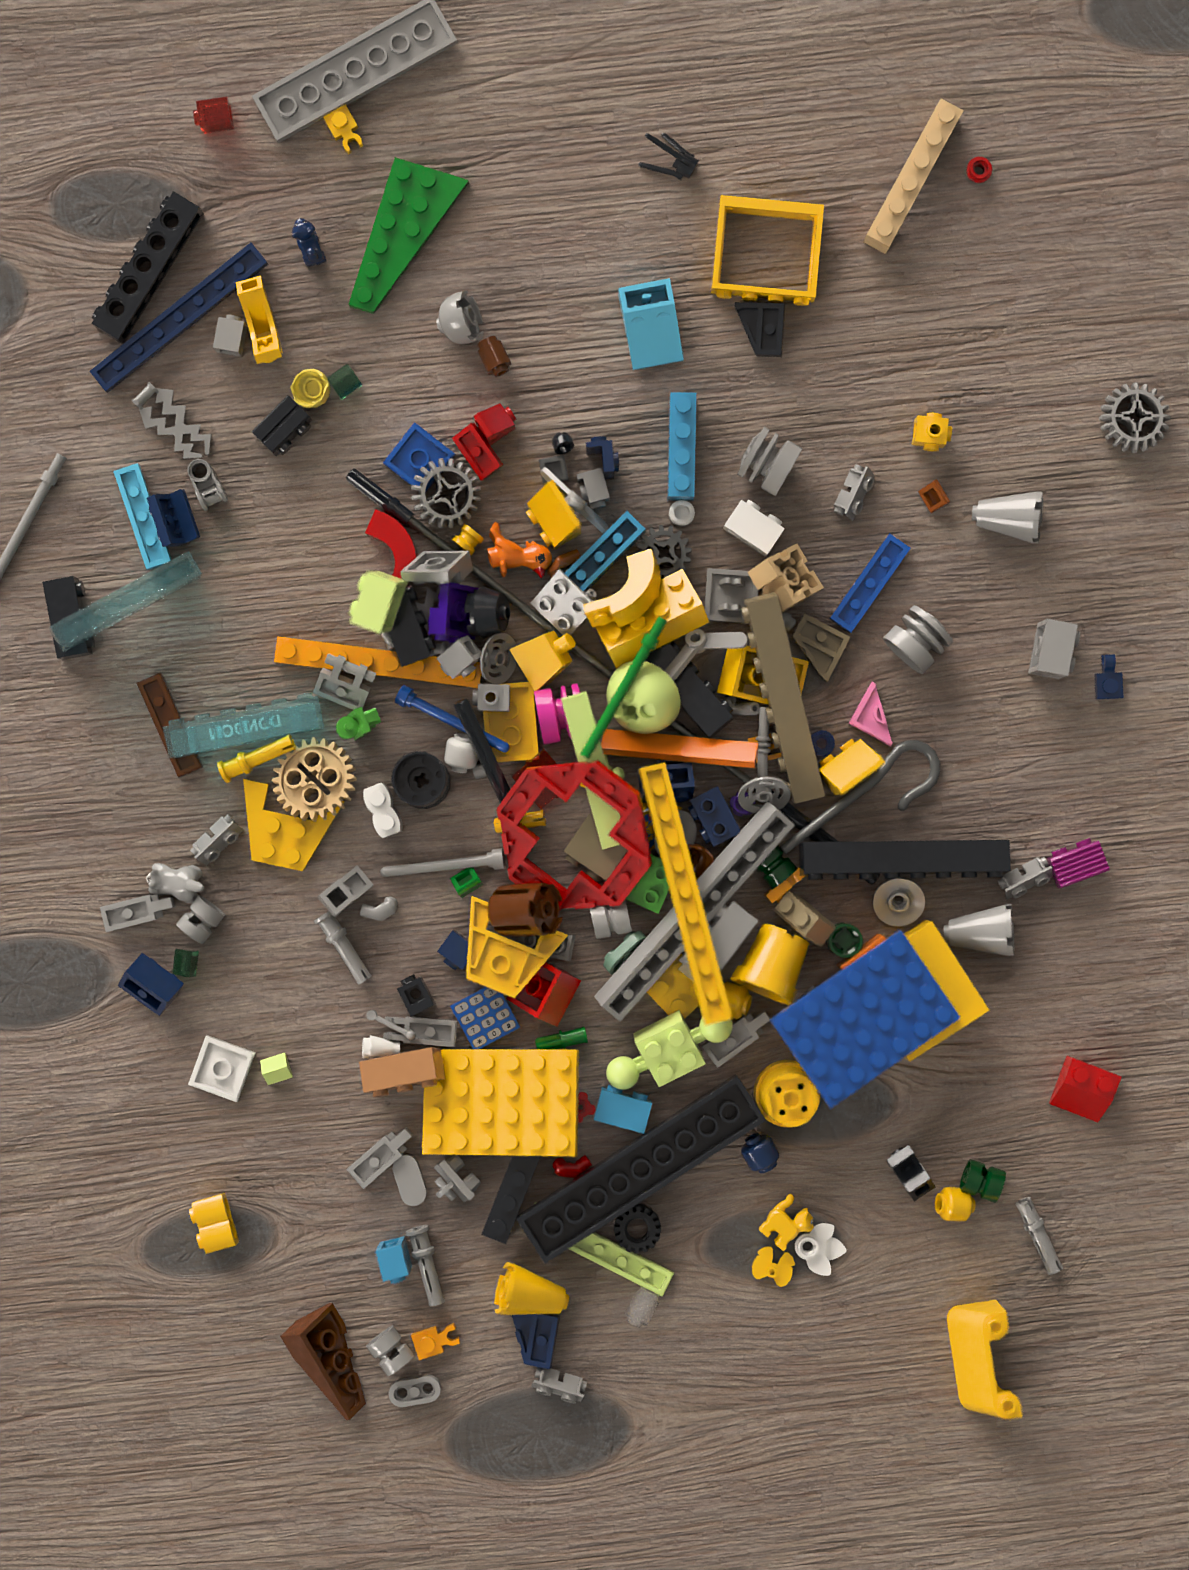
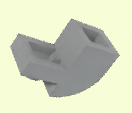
M357 865L318 896V899L335 918L373 887L374 884Z

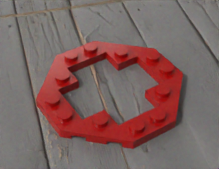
M599 760L528 767L496 809L498 820L501 822V838L504 854L507 855L509 880L514 884H553L559 890L562 901H558L559 911L566 908L584 909L602 905L620 906L652 865L640 792ZM582 783L622 814V817L608 835L627 849L628 853L602 886L581 870L566 889L527 858L540 837L525 827L520 821L545 787L567 802Z

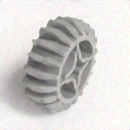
M1137 382L1131 385V389L1127 384H1123L1121 391L1115 388L1112 391L1113 396L1108 395L1105 398L1109 405L1103 404L1100 408L1103 412L1107 413L1099 416L1100 421H1106V424L1100 427L1101 431L1108 429L1110 432L1105 436V439L1109 440L1113 437L1115 439L1112 443L1113 447L1122 443L1121 451L1123 452L1129 448V445L1132 453H1136L1139 447L1145 452L1148 450V444L1151 447H1155L1157 445L1156 439L1162 440L1165 437L1161 431L1169 429V426L1163 422L1171 418L1170 415L1163 414L1164 411L1169 409V405L1161 406L1160 402L1165 399L1164 396L1156 398L1154 395L1157 393V389L1155 388L1147 392L1148 384L1142 385L1140 390ZM1131 398L1128 410L1116 414L1120 401ZM1141 400L1150 407L1152 412L1143 409ZM1133 413H1136V416L1138 415L1140 419L1136 423L1129 417ZM1154 422L1150 433L1147 436L1139 437L1142 424ZM1117 424L1125 425L1128 435L1122 432Z
M443 458L438 459L439 467H436L433 461L428 462L431 470L428 471L425 467H421L420 471L425 476L422 478L415 475L414 479L420 482V485L411 486V490H418V495L411 496V500L420 501V504L414 506V510L423 508L424 511L420 514V518L424 519L429 514V525H433L435 520L438 519V528H443L444 521H447L448 528H453L454 519L458 525H463L461 516L463 515L469 520L472 516L467 510L477 511L478 509L475 505L471 504L472 500H481V497L473 496V491L481 490L480 486L472 487L471 484L478 480L477 476L468 478L467 476L472 472V469L467 468L462 472L464 463L461 461L457 464L456 468L453 467V458H449L447 466H445ZM440 472L454 473L462 481L450 485L442 478ZM434 477L436 491L433 495L426 498L425 490L427 483ZM443 486L445 489L457 487V489L452 491L449 501L447 498L435 499L440 496V492H443L441 491ZM465 488L466 498L464 504L458 510L455 500L456 495ZM443 502L451 514H438L430 508V505Z

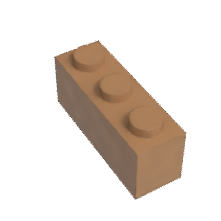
M429 1047L359 1062L363 1093H372L373 1097L389 1095L388 1091L397 1089V1093L412 1091V1086L421 1084L422 1088L437 1086V1081L445 1080L441 1048Z

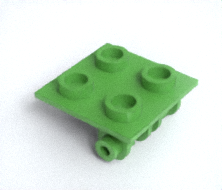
M650 854L652 865L626 897V900L659 914L668 894L669 886L662 859Z

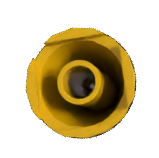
M506 1262L503 1268L507 1269L505 1276L500 1275L498 1279L494 1304L499 1305V1309H495V1313L500 1315L560 1314L563 1309L566 1310L569 1303V1294H566L564 1287L514 1263Z

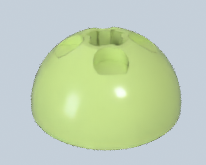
M633 661L622 664L612 674L607 686V704H609ZM644 662L613 718L622 727L635 733L651 734L668 727L679 714L681 700L678 688L664 670L652 663Z

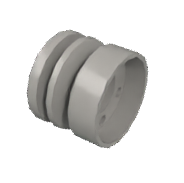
M763 427L762 431L753 437L741 458L740 469L737 475L743 478L748 468L754 470L749 482L752 483L759 474L763 475L764 479L761 488L776 496L803 448L789 440L780 449L775 447L779 435L775 433L770 443L765 441V438L770 429Z
M913 605L908 610L912 618L907 615L901 618L907 629L904 630L895 625L883 637V640L909 667L920 674H924L935 662L929 650L931 649L941 655L944 652L941 644L949 647L953 643V639L934 616Z

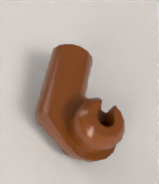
M575 549L557 556L548 567L547 575H550V578H552L559 569L562 570L566 566L574 564L581 557L579 551Z

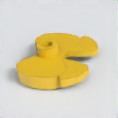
M765 1246L758 1250L757 1253L759 1255L756 1256L752 1263L753 1276L756 1279L768 1276L774 1279L777 1286H786L792 1277V1266L795 1265L793 1256L788 1252H784L776 1264L772 1262L773 1248L771 1246Z

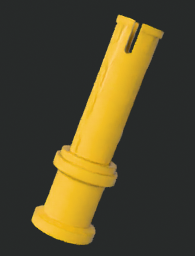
M288 734L249 753L239 752L237 757L225 762L219 761L217 762V767L222 779L229 783L236 776L243 773L250 774L253 768L296 750V745L292 736Z

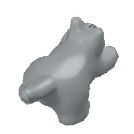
M155 863L152 865L151 873L146 877L150 894L173 895L185 903H193L198 897L197 892L204 890V885L198 882L202 876V871L194 865L173 869L165 864Z

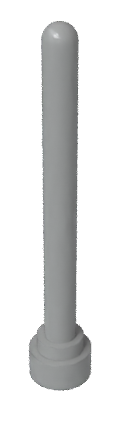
M500 848L492 849V852H487V855L387 866L381 868L380 874L383 877L479 866H488L489 868H494V870L505 869L503 849Z

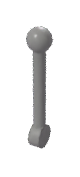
M375 1010L367 1012L366 1017L368 1020H376L405 1035L410 1041L416 1038L414 1031H407L378 1016Z

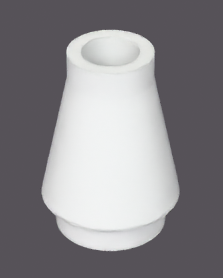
M372 1035L369 1038L363 1037L362 1058L370 1060L400 1054V1041H392Z

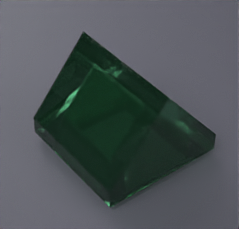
M348 364L327 377L341 400L362 386V383Z
M175 948L172 973L183 977H196L199 951Z

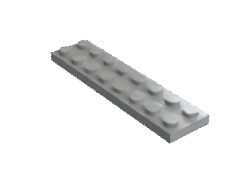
M423 0L252 95V98L276 141L280 143L323 119V116L345 104L352 103L456 45L458 42L435 0Z

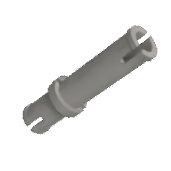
M1031 1197L1019 1200L1015 1205L1025 1223L1023 1227L1031 1235L1048 1275L1060 1272L1063 1266L1045 1231L1043 1218L1039 1217Z

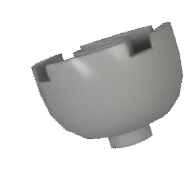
M467 290L447 297L440 306L439 318L436 320L440 333H444L449 340L461 345L482 340L484 331L479 332L478 324H483L479 307L473 296H466Z

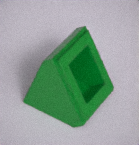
M474 867L466 868L450 878L461 898L484 885Z

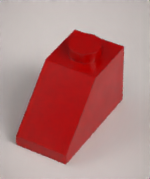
M501 403L473 416L476 426L490 446L516 429L513 423L517 420L509 407L504 409Z

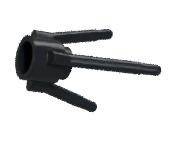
M662 133V137L677 151L651 134H645L648 140L676 158L673 164L676 171L643 162L638 163L639 167L671 175L679 180H682L683 176L691 177L699 162L698 159L694 158L695 155L686 151L666 133Z

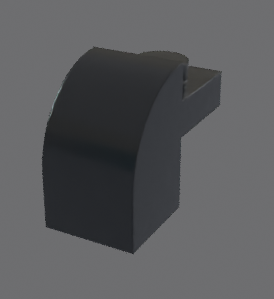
M909 1145L895 1150L891 1157L887 1159L888 1164L914 1202L935 1188L933 1181Z

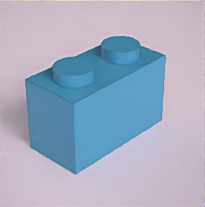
M608 1085L607 1088L602 1087L594 1120L644 1134L652 1106V1100H648V1095L633 1091L632 1095L622 1093L623 1090L617 1089L612 1085Z
M405 1236L380 1242L375 1252L383 1282L390 1280V1283L394 1284L406 1280L405 1276L409 1275L412 1262Z

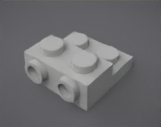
M423 551L400 572L401 578L414 584H423L425 582L437 584L462 582L473 571L470 552Z

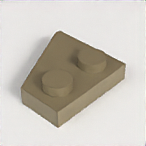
M804 613L792 638L821 678L828 682L850 636Z

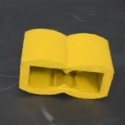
M225 1193L192 1203L189 1213L192 1223H197L199 1233L196 1237L200 1249L204 1248L205 1253L208 1254L239 1243Z

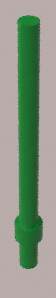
M658 616L649 634L645 633L640 642L642 644L641 648L580 755L590 759L650 651L655 650L659 643L657 639L667 623L665 619Z

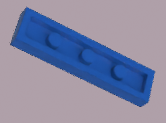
M889 533L829 619L847 632L852 633L911 548Z

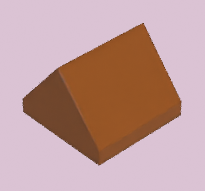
M937 479L918 491L930 513L950 503L949 498Z

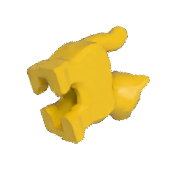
M788 1194L785 1200L779 1202L769 1212L766 1221L759 1227V1231L766 1237H769L772 1231L779 1233L774 1241L782 1251L787 1249V1244L796 1238L800 1232H811L814 1228L813 1216L809 1213L808 1208L798 1212L794 1219H791L785 1212V1209L794 1202L792 1194Z

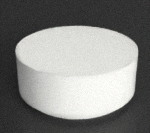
M678 500L671 505L669 518L674 525L684 527L689 525L694 519L695 510L690 502Z

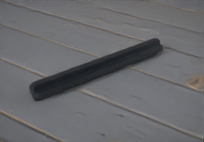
M461 699L454 704V708L501 803L511 789L468 699Z

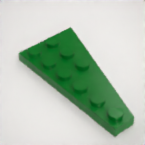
M394 158L351 294L350 307L372 314L377 311L392 290L393 285L403 275L409 263L419 253L438 227L446 212L454 205L462 190L467 187L469 180L403 159Z

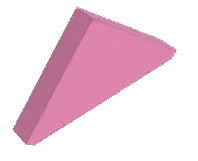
M871 682L848 724L891 747L893 742L889 734L876 683Z

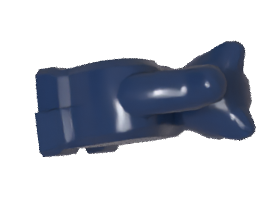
M303 218L297 219L292 228V238L297 239L296 241L303 254L305 265L310 267L325 263L327 260L318 243L319 239L315 232V227L311 222Z

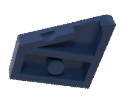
M553 1314L510 1315L516 1328L517 1341L521 1345V1355L524 1364L551 1369L560 1316Z

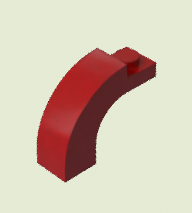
M375 509L365 534L385 543L391 548L395 558L392 576L402 579L400 572L417 557L415 544L406 529L396 519Z

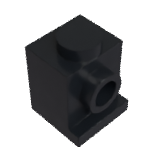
M413 974L400 981L402 986L398 987L397 990L411 1017L436 1004L422 976L416 978ZM412 989L420 990L421 995L419 998L412 997Z

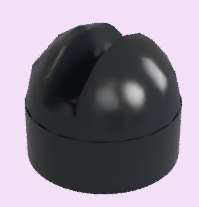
M558 432L553 436L552 445L556 454H566L574 448V442L568 433L563 432L561 434Z

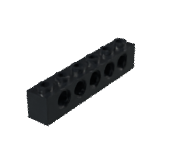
M174 191L170 197L166 196L162 201L159 215L157 218L151 219L143 241L139 240L133 249L134 255L130 262L123 264L117 283L112 284L106 292L107 299L102 306L96 308L92 315V325L121 344H124L204 214L199 206ZM171 218H178L179 223L176 227H167V222ZM165 240V246L162 249H153L156 241ZM147 261L152 263L149 271H140L142 263ZM130 284H138V289L135 293H126V289ZM118 305H123L124 312L120 316H113L114 308Z

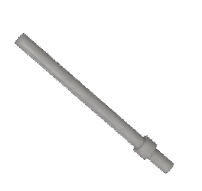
M59 453L55 456L48 471L45 470L40 478L42 482L0 558V580L51 486H55L59 479L57 475L66 460V457Z

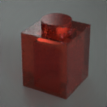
M227 97L196 101L197 110H193L194 122L196 126H200L203 134L234 130L231 104Z

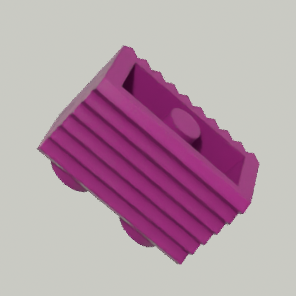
M1091 838L1076 842L1077 847L1067 851V848L1063 847L1051 852L1052 857L1047 858L1049 866H1052L1053 878L1057 888L1069 886L1110 870L1099 841H1091Z

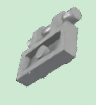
M328 653L324 663L333 666V670L330 671L322 668L313 693L353 710L359 707L363 709L371 687L362 684V681L365 679L373 683L377 673L368 670V667L360 664L358 666L348 662L341 655L336 657ZM341 670L355 675V679L352 680L340 675Z

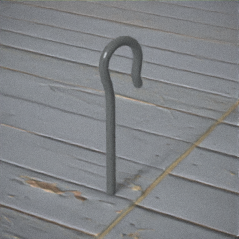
M906 740L897 744L885 757V763L869 778L784 842L780 848L785 854L790 852L879 783L902 753L908 750H916L922 752L927 757L930 763V773L924 783L909 790L900 799L898 809L905 811L911 801L930 791L937 783L941 771L940 760L936 752L927 743L918 740Z

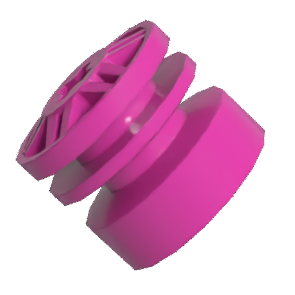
M578 683L571 684L573 695L581 693ZM565 685L561 686L560 698L555 699L551 688L534 691L544 745L561 742L562 729L567 730L572 740L561 698L567 697Z

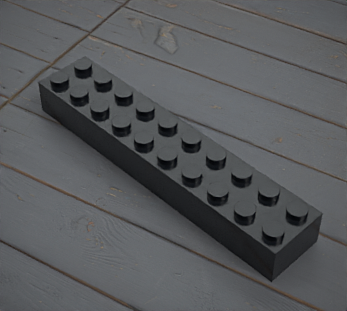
M735 1074L517 1215L516 1220L544 1264H546L762 1124L766 1119L739 1077Z

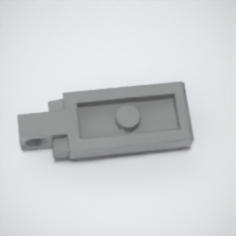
M150 894L102 906L100 911L105 931L110 932L157 920L160 917H164L162 910L176 906L173 897L159 900L158 894Z
M765 1010L754 1018L749 1013L733 1023L732 1033L725 1041L720 1043L708 1041L702 1047L718 1068L759 1039V1036L764 1033L761 1027L770 1021V1017Z
M407 1127L397 1135L391 1131L346 1170L364 1189L403 1155V1152L407 1150L404 1143L412 1137L413 1133Z

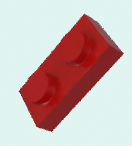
M470 423L452 437V440L481 481L503 466V463L475 423Z

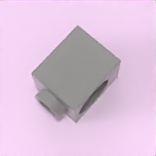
M226 315V318L218 317L213 348L217 353L242 357L248 327L245 322L241 321V317Z

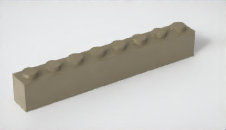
M772 592L745 599V607L741 608L744 622H749L751 632L747 633L750 647L756 649L757 658H753L757 674H762L763 683H759L763 699L767 698L769 708H765L769 724L773 723L775 733H771L774 747L780 749L781 757L777 758L780 772H785L787 782L785 783L790 788V797L795 804L824 797L825 793L778 595Z

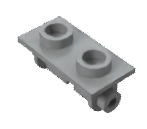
M855 464L854 468L850 469L843 485L851 488V491L847 492L841 489L834 503L835 513L842 516L845 514L853 521L855 516L861 512L863 499L874 484L875 474L869 467L866 466L864 468Z
M229 814L225 817L221 816L209 828L215 835L211 838L205 832L192 844L193 848L190 851L197 860L207 866L210 862L215 861L229 844L234 843L244 829L234 823V819Z
M1037 857L1023 864L1022 868L1026 873L1024 875H1021L1018 868L1004 874L998 880L1001 889H1005L1006 900L1012 897L1019 898L1027 892V889L1035 885L1040 887L1050 881V878L1053 877L1052 866L1048 865L1045 857Z
M537 1367L534 1377L539 1378V1380H534L531 1387L536 1388L537 1393L551 1396V1393L560 1395L561 1400L573 1404L576 1401H582L584 1395L580 1394L579 1391L584 1392L587 1382L583 1381L582 1377L565 1373L563 1382L558 1381L560 1371Z

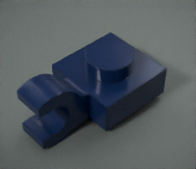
M1115 654L1101 655L1102 673L1094 674L1095 699L1124 698L1122 672L1115 673Z

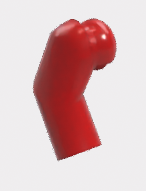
M584 1155L574 1163H568L563 1158H557L554 1160L552 1167L555 1169V1174L559 1177L575 1178L593 1164Z

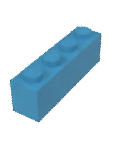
M670 392L667 500H694L696 393Z
M626 511L565 574L582 591L590 589L641 538L642 534H645L646 529Z

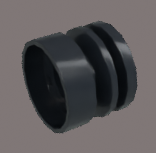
M415 751L404 755L396 763L392 771L391 783L395 793L402 801L417 809H430L438 806L446 799L451 787V777L448 768L437 757L427 752ZM426 775L425 778L429 780L428 785L424 784L421 788L417 780L418 778L422 779Z

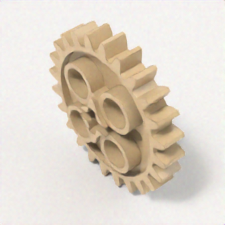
M313 737L309 745L302 739V747L299 748L296 745V750L292 753H285L287 757L285 760L278 758L277 761L282 766L281 768L273 769L279 775V777L272 779L274 784L279 785L273 789V792L280 795L276 800L280 804L285 803L282 808L287 812L291 810L293 817L296 818L300 814V818L306 821L310 815L311 820L316 822L318 815H320L324 820H327V812L330 811L336 816L335 808L337 806L342 809L345 808L342 803L343 799L351 801L347 792L355 791L350 782L356 781L357 778L350 773L355 771L356 768L349 764L352 759L349 755L344 756L346 751L342 747L337 749L338 745L335 742L328 746V741L323 738L319 744L318 740ZM315 757H319V763L316 766L310 767V761ZM302 764L330 791V794L326 795L298 766ZM337 774L336 781L328 784L329 776ZM300 775L301 781L297 785H292L293 778ZM318 792V799L315 802H309V797L313 793Z

